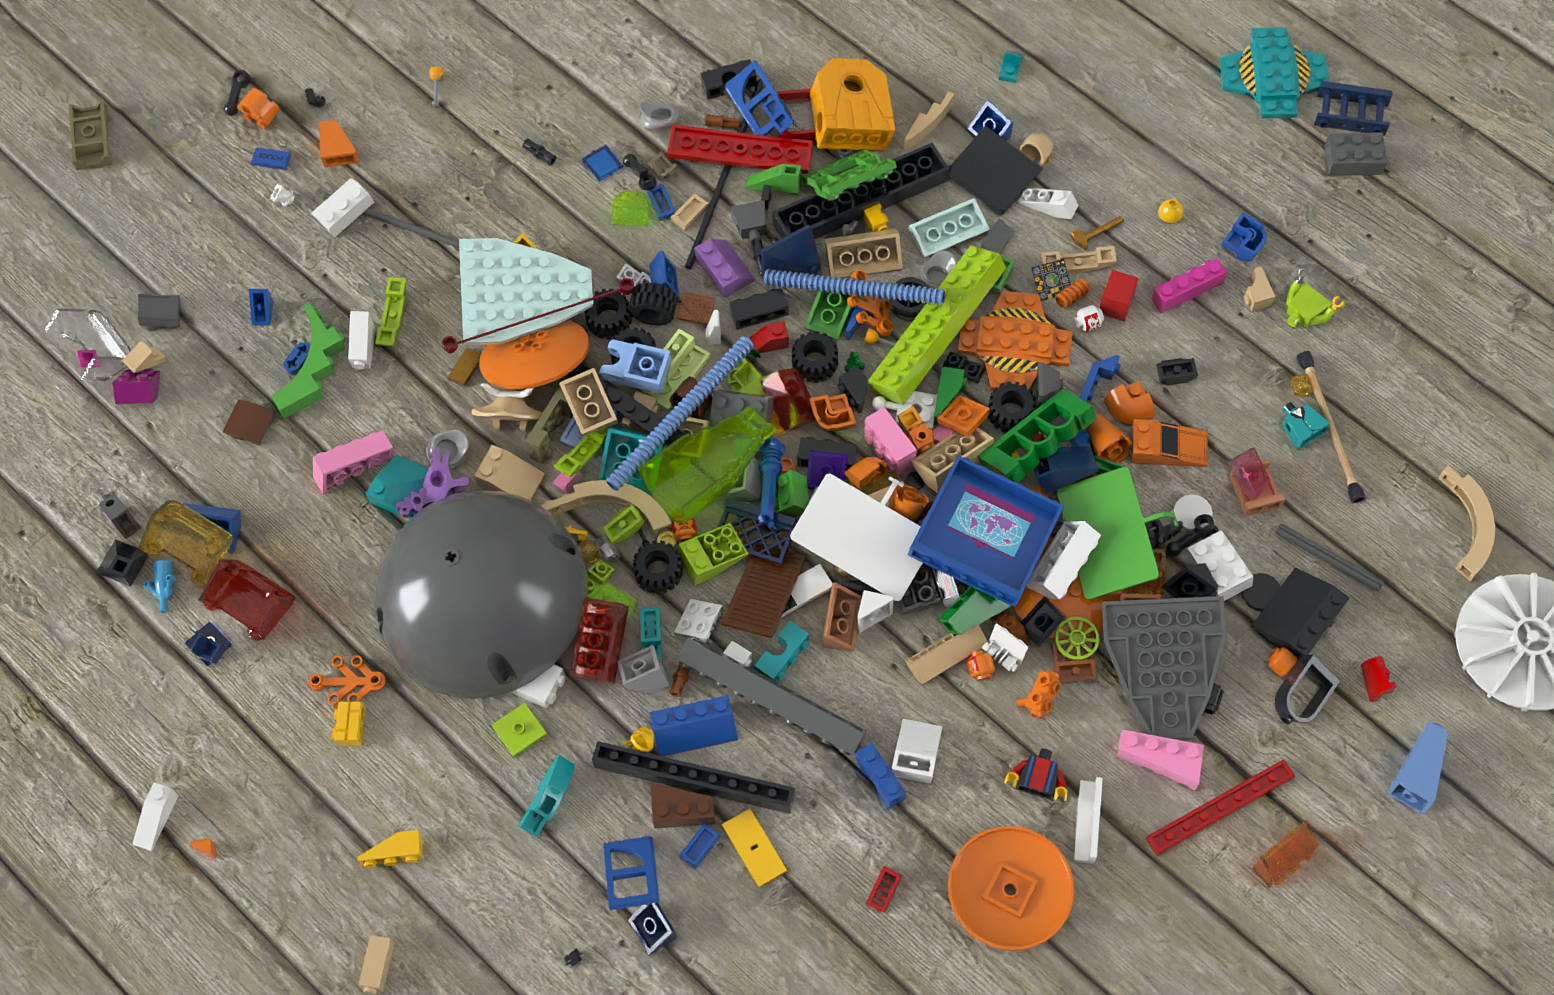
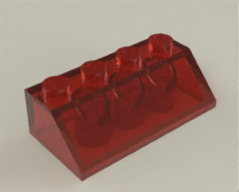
M584 598L570 671L571 677L615 684L618 669L617 661L620 659L629 606L619 602Z

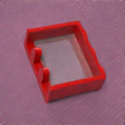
M811 88L777 91L795 122L783 133H779L780 137L817 141L810 99Z

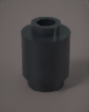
M1213 684L1204 713L1213 715L1219 709L1224 693L1220 685Z

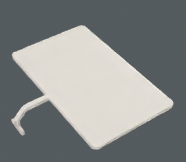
M825 475L790 535L791 539L879 592L892 596L895 601H900L922 565V562L907 555L921 526L885 506L897 485L903 487L904 485L898 480L889 477L888 480L893 483L880 503L834 475Z

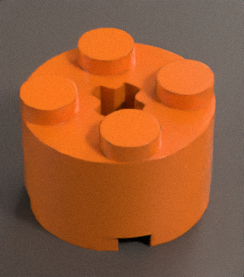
M253 88L245 95L237 108L245 113L243 117L249 122L256 121V124L265 130L278 114L280 108L274 101L270 102L266 94Z

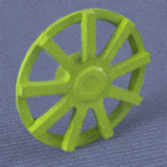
M1083 617L1067 618L1056 629L1055 645L1063 656L1077 661L1087 659L1096 652L1099 646L1100 636L1096 626ZM1072 620H1080L1078 629H1074L1071 623ZM1083 621L1091 626L1085 632L1081 630ZM1067 623L1071 633L1062 630L1061 627ZM1093 630L1095 631L1096 639L1086 638L1085 635ZM1059 633L1068 636V639L1059 641ZM1085 642H1093L1096 644L1094 648L1091 650L1085 644ZM1070 643L1066 651L1060 646L1061 644ZM1074 646L1076 647L1077 656L1068 654ZM1080 646H1082L1088 652V654L1081 656Z

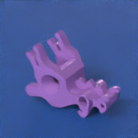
M434 448V452L431 455V466L426 473L423 488H420L419 494L411 491V497H405L404 502H398L395 510H400L402 517L408 518L409 512L417 514L426 506L445 498L450 493L465 491L469 484V479L467 477L453 479L450 475L448 466L450 451L446 450L445 455L442 456V461L439 462V448Z

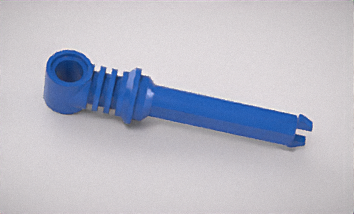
M766 435L759 444V450L762 451L759 471L763 475L761 509L758 518L760 523L768 524V528H771L775 525L773 523L776 477L782 472L783 467L780 462L781 456L785 452V445L772 435Z

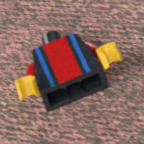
M1045 748L1040 749L1038 757L1030 755L1028 760L1025 759L1018 763L1011 772L1007 773L1004 781L1005 784L1007 781L1012 782V787L1015 790L1052 801L1053 798L1057 800L1059 796L1063 797L1064 801L1067 799L1068 790L1066 789L1062 771L1058 769V763L1050 761L1052 751Z

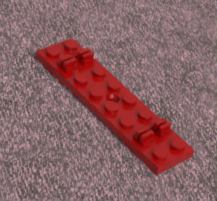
M672 124L667 158L691 160V162L695 161L696 163L701 161L760 169H770L781 164L801 165V173L807 174L809 173L813 141Z

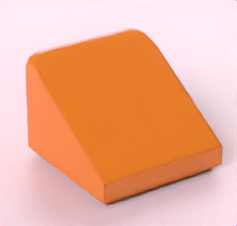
M211 839L190 842V845L196 851L216 859V844Z

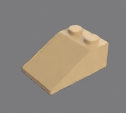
M491 445L474 477L479 487L489 491L510 493L532 501L545 477V473L511 452Z

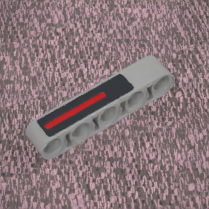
M925 518L919 520V526L922 525ZM932 567L942 601L947 608H950L966 591L964 583Z

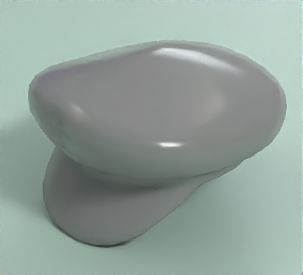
M639 103V109L642 112L640 123L645 129L668 127L679 120V110L673 105Z
M946 250L936 252L919 270V279L924 281L929 288L932 287L933 290L939 288L957 264L956 257L953 253Z
M444 430L430 439L426 454L431 463L432 452H434L435 447H438L439 462H441L446 450L450 451L448 466L450 470L462 464L469 455L468 438L460 430Z

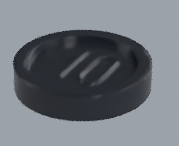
M917 471L909 473L906 477V484L919 490L925 485Z

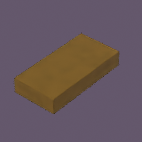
M466 348L450 372L448 379L465 387L479 365L481 354Z

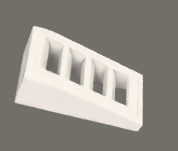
M718 310L713 311L706 328L707 345L721 343Z

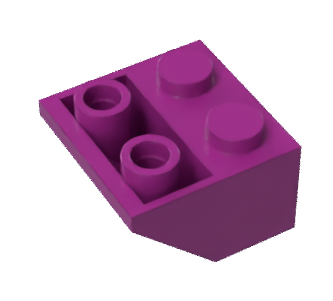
M130 369L124 370L112 382L115 404L153 403L158 397L160 371L145 369L133 373Z

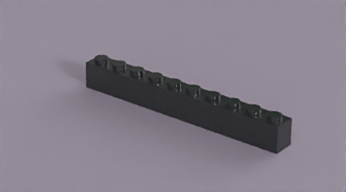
M597 741L592 758L594 768L788 814L791 813L795 798L794 787Z

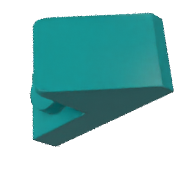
M1007 50L1004 53L998 79L1016 83L1024 54Z

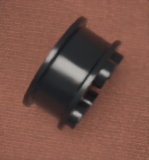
M915 277L902 278L896 282L899 286L904 284V286L910 285L912 287L914 285L916 288L921 286L922 288L927 287L929 289L924 281ZM893 298L890 300L891 310L894 315L906 321H913L926 305V303L924 304L921 301L917 303L916 301L910 302V300L907 302L904 299L902 301H899V299L893 300Z

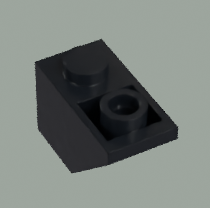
M857 366L839 376L838 389L841 394H846L851 408H855L858 413H861L867 394L868 380Z

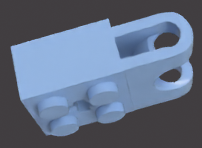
M611 340L608 344L609 353L620 359L614 365L601 366L599 376L605 381L662 394L672 363L670 351L638 343L631 344Z

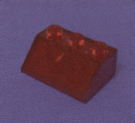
M797 368L775 371L760 381L764 393L767 396L774 397L773 410L784 431L795 430L815 421L809 401L811 396Z

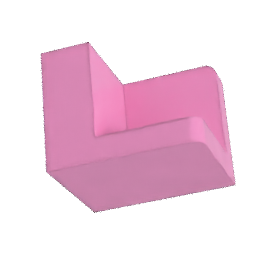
M579 471L574 476L569 477L561 472L553 481V484L564 493H569L573 489V485H576L582 479L581 473Z

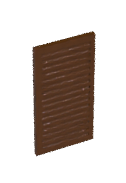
M759 543L754 548L756 552L766 549L763 544ZM775 548L771 550L772 557L779 559L782 552L781 549ZM788 551L783 565L751 555L721 625L772 639L806 560V555Z

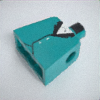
M1290 402L1282 409L1287 414L1282 424L1283 428L1297 450L1324 434L1330 424L1308 404L1297 409Z

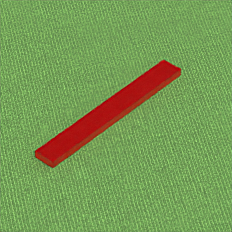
M1283 759L1146 836L1145 839L1156 856L1289 782L1295 778V775Z

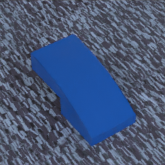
M776 94L761 105L780 134L795 123Z

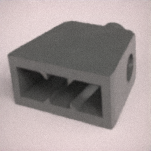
M764 200L731 207L732 220L742 239L750 238V242H754L755 239H761L760 236L766 234Z
M106 494L101 498L99 506L124 539H127L141 529L116 494ZM121 515H124L125 520L123 522H120L117 519Z

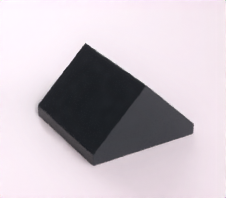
M1206 563L1186 565L1164 583L1162 589L1175 598L1209 597L1218 590V586Z
M1044 596L1020 624L1024 627L1026 635L1036 646L1040 647L1067 618V615Z

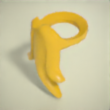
M643 726L632 734L629 741H623L622 744L624 746L633 744L630 749L649 752L653 748L654 731L648 729L647 726Z

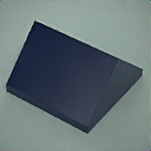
M658 903L642 905L628 919L649 955L677 939L675 930Z

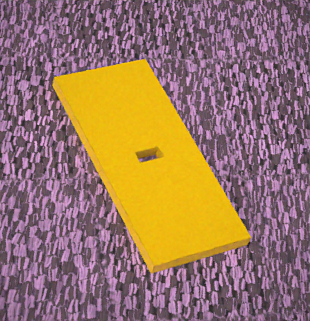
M751 809L722 824L758 887L787 872L786 867ZM755 845H758V848L751 851L750 848L754 847Z

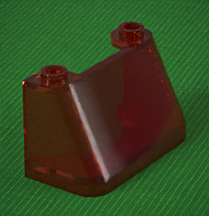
M219 559L198 600L204 604L206 609L211 611L215 609L222 610L247 626L248 636L253 640L259 641L267 637L292 606L296 597L239 560Z

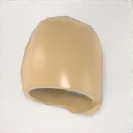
M1033 133L1023 141L1019 151L1032 161L1041 159L1040 163L1037 164L1042 166L1045 162H1050L1053 143L1044 133Z

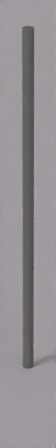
M325 193L324 200H327L331 194ZM367 208L362 213L459 248L458 240Z

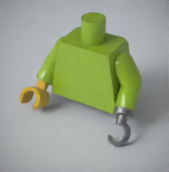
M1302 267L1298 270L1299 277L1295 278L1287 292L1286 305L1288 309L1286 312L1290 317L1286 321L1291 327H1295L1298 323L1304 327L1327 323L1336 313L1337 308L1342 309L1345 306V302L1343 301L1340 305H1336V302L1340 299L1339 296H1336L1331 303L1303 282L1304 277L1300 272L1301 270H1306L1308 274L1309 270Z

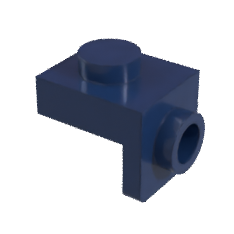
M199 634L190 647V651L200 659L215 665L226 650L224 645L209 640L203 634Z

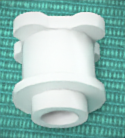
M277 184L270 199L274 202L282 203L283 206L290 205L294 200L293 191L286 190L284 186Z

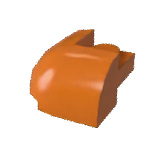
M1140 381L1127 386L1122 384L1111 390L1104 398V403L1116 422L1119 421L1132 426L1133 419L1152 420L1155 418V409L1149 393L1146 394Z
M827 394L809 399L814 418L821 428L827 431H839L856 426L846 394L828 397Z
M866 457L859 460L845 471L844 474L849 478V485L857 490L861 489L868 482L874 487L888 476V464L878 457Z

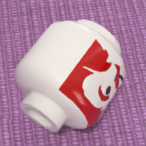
M1094 305L1078 310L1077 317L1075 318L1077 327L1085 332L1101 327L1104 321L1102 310Z

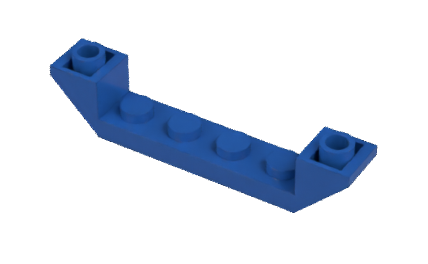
M1115 355L1092 364L1079 397L1085 402L1092 400L1095 392L1092 388L1094 385H1098L1100 377L1112 380L1114 374L1118 375L1121 364L1118 363L1120 356ZM1079 430L1078 434L1069 442L1072 447L1090 446L1091 442L1088 441L1090 434Z

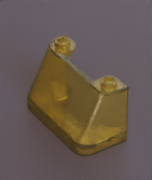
M168 500L150 514L138 548L148 555H158L163 551L193 569L191 580L204 589L210 583L233 542V536L177 500Z

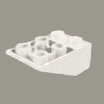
M908 719L902 720L892 765V772L895 777L928 784L932 783L942 726Z

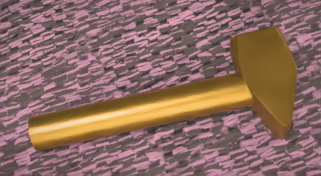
M1120 215L1086 234L1077 229L1071 232L1070 236L1076 245L1087 250L1088 240L1124 222V219Z

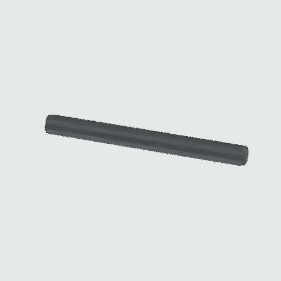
M1280 524L1278 526L1276 534L1376 591H1379L1382 587L1383 581L1286 525Z

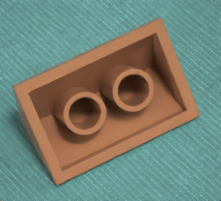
M836 582L832 584L823 636V648L852 652L855 647L858 612L862 596Z

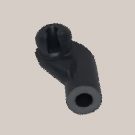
M312 88L305 90L309 105L318 108L325 105L326 100L324 96H321V98L320 95L315 97Z

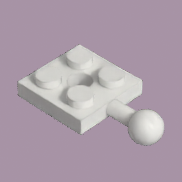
M914 391L904 405L886 401L884 397L877 396L872 400V407L877 411L883 407L897 410L895 422L898 426H901L897 418L898 414L912 406L919 407L921 412L918 414L923 421L922 425L926 424L927 428L932 430L937 395Z

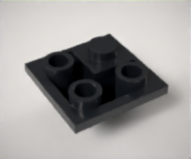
M115 539L96 572L131 587L150 553Z

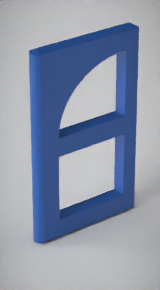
M756 60L724 85V88L755 135L767 136L776 128L771 121L761 128L751 113L754 108L770 95L776 94L788 110ZM756 71L766 88L746 104L744 99L745 86L751 75Z
M647 836L603 843L609 909L616 910L658 903L660 900L653 838ZM624 852L635 855L643 861L644 865L612 870L611 853ZM646 876L648 894L615 899L613 881Z

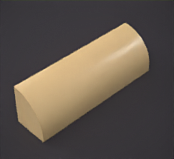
M978 624L960 635L948 634L905 661L915 678L921 684H924L970 656L971 653L980 650L987 640Z

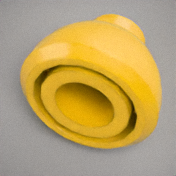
M1168 199L1160 205L1158 214L1163 221L1176 223L1182 219L1184 210L1179 201Z

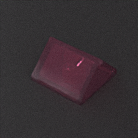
M1250 448L1227 462L1242 493L1254 500L1260 495L1270 479L1255 448Z

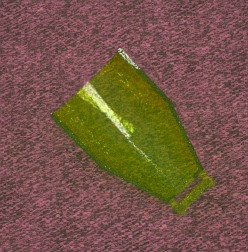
M749 406L738 414L720 420L713 427L707 429L705 426L700 428L701 431L698 433L683 435L638 467L641 478L653 498L660 504L667 515L678 524L685 525L729 493L761 448L765 439L775 432L776 427L759 416L753 407ZM752 419L762 428L758 429L749 420Z

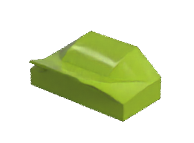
M634 505L626 506L611 517L610 522L603 527V530L613 544L625 541L641 529L645 521Z

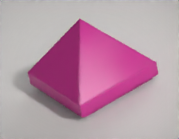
M77 350L80 367H99L96 350Z

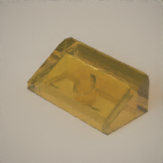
M891 471L867 483L860 491L866 495L872 494L891 486L893 482L888 480L889 477L898 481L899 477L894 471Z

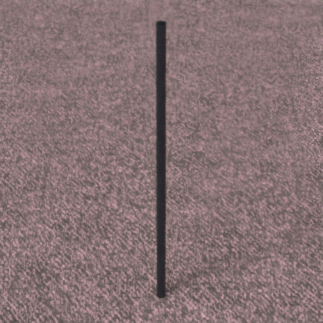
M761 79L758 80L750 100L762 91L764 83ZM744 117L738 133H745L748 124ZM724 165L685 264L687 269H692L696 259L695 247L703 241L732 165Z

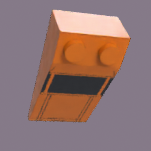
M1133 419L1131 426V441L1133 444L1131 448V463L1208 467L1207 431L1155 420Z

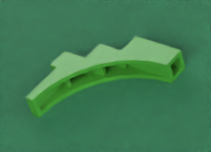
M310 303L304 306L311 326V345L308 356L295 378L282 390L271 396L284 419L323 398L321 393L323 387L319 381L335 373L332 368L335 364L331 356L346 349L343 343L346 340L341 331L337 332L334 326L329 328L326 321L322 322L320 320L322 315L318 308L314 309Z

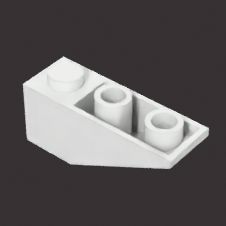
M1026 188L1018 200L1019 204L1052 217L1072 219L1078 207L1072 192L1063 190Z

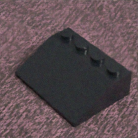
M1294 568L1251 627L1277 647L1287 648L1299 660L1301 655H1308L1350 597L1335 586L1298 568Z

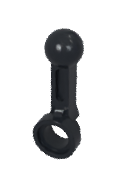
M244 70L236 71L232 77L233 84L229 100L224 106V112L229 116H233L238 112L237 103L241 88L247 87L251 82L250 75ZM244 75V79L238 82V76Z
M627 154L624 156V165L631 168L640 177V189L645 191L654 189L657 186L656 178L637 162L635 155Z
M1208 514L1197 516L1194 520L1195 528L1177 541L1170 542L1166 547L1167 554L1171 557H1177L1183 549L1199 538L1204 537V534L1211 532L1214 528L1212 516ZM1203 523H1209L1207 527H1200Z

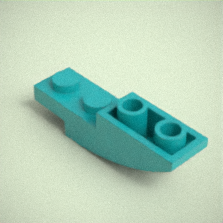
M559 754L556 756L537 788L539 792L518 827L535 837L538 836L546 821L551 820L564 796L574 771V763Z

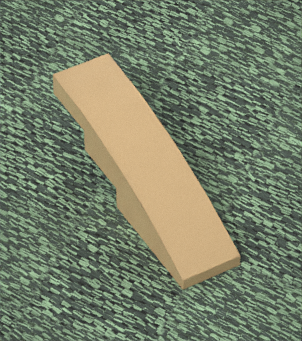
M947 92L941 105L934 102L927 115L919 113L905 137V150H909L922 141L940 124L954 105L953 93Z

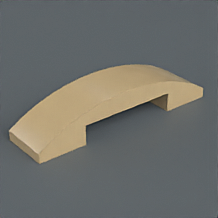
M1114 246L1097 247L1094 252L1060 255V251L1041 253L1042 264L1064 258L1068 273L1098 270L1117 263Z

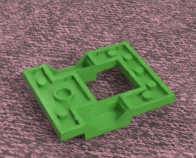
M863 150L804 174L801 177L803 183L814 187L817 195L825 199L834 200L839 197V194L844 193V189H854L859 186V183L864 181L871 182L875 179L887 178L888 174L892 173L893 169L897 168L894 160L888 158L881 161L876 153Z

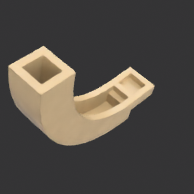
M1447 466L1438 479L1460 498L1472 522L1473 537L1470 550L1455 568L1471 582L1484 566L1492 551L1495 539L1494 515L1488 498L1478 483L1469 474L1462 478L1458 471Z

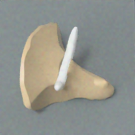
M485 383L480 385L489 394L498 398L490 405L472 409V415L493 419L494 430H501L502 420L520 421V432H526L528 421L538 420L543 413L534 409L529 398L534 388H504L503 390H498Z

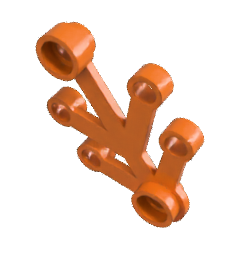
M858 269L851 274L850 278L854 279V281L856 279L867 281V275L863 270ZM855 295L847 298V304L850 307L858 306L872 313L875 317H870L865 311H861L856 315L858 323L863 324L866 322L876 327L878 333L882 336H888L892 333L893 323L889 319L891 302L889 300H884L880 303L881 297L876 298L875 296L872 299L870 295L869 297L863 295L865 301Z
M358 655L352 657L351 664L355 669H359L365 677H357L344 664L341 656H334L331 659V664L335 669H339L345 677H323L320 674H314L308 681L309 686L314 691H321L325 686H344L337 693H331L328 696L327 700L331 706H338V702H341L346 695H348V702H351L353 697H357L355 702H360L369 692L379 691L386 684L385 676L381 672H372L364 664L362 657ZM341 660L340 664L335 665V661ZM356 660H361L359 664H354ZM315 679H319L318 683H313ZM373 679H379L377 683H372ZM357 686H364L359 692L349 694ZM337 697L336 702H331L332 698Z

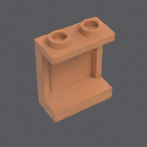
M1256 460L1248 465L1239 464L1231 471L1229 477L1245 517L1282 508L1285 501L1283 493L1278 494L1269 470V460Z

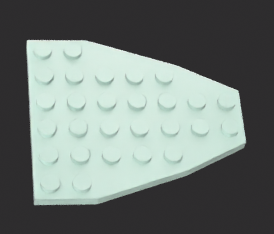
M498 238L459 239L463 340L593 297L591 269L550 252ZM593 300L464 342L463 345L503 344L527 334L562 323L593 307Z

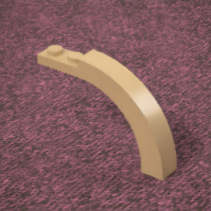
M606 480L583 482L573 485L574 493H566L561 498L548 500L540 505L553 516L592 503H613L624 507L634 505L651 528L655 538L664 531L672 532V523L660 504L644 491L625 483L623 487H620L619 491H615L607 484Z

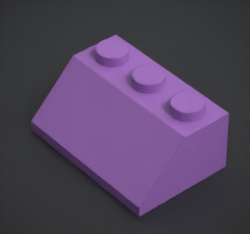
M709 239L695 247L696 260L724 298L755 281L754 276L727 240Z

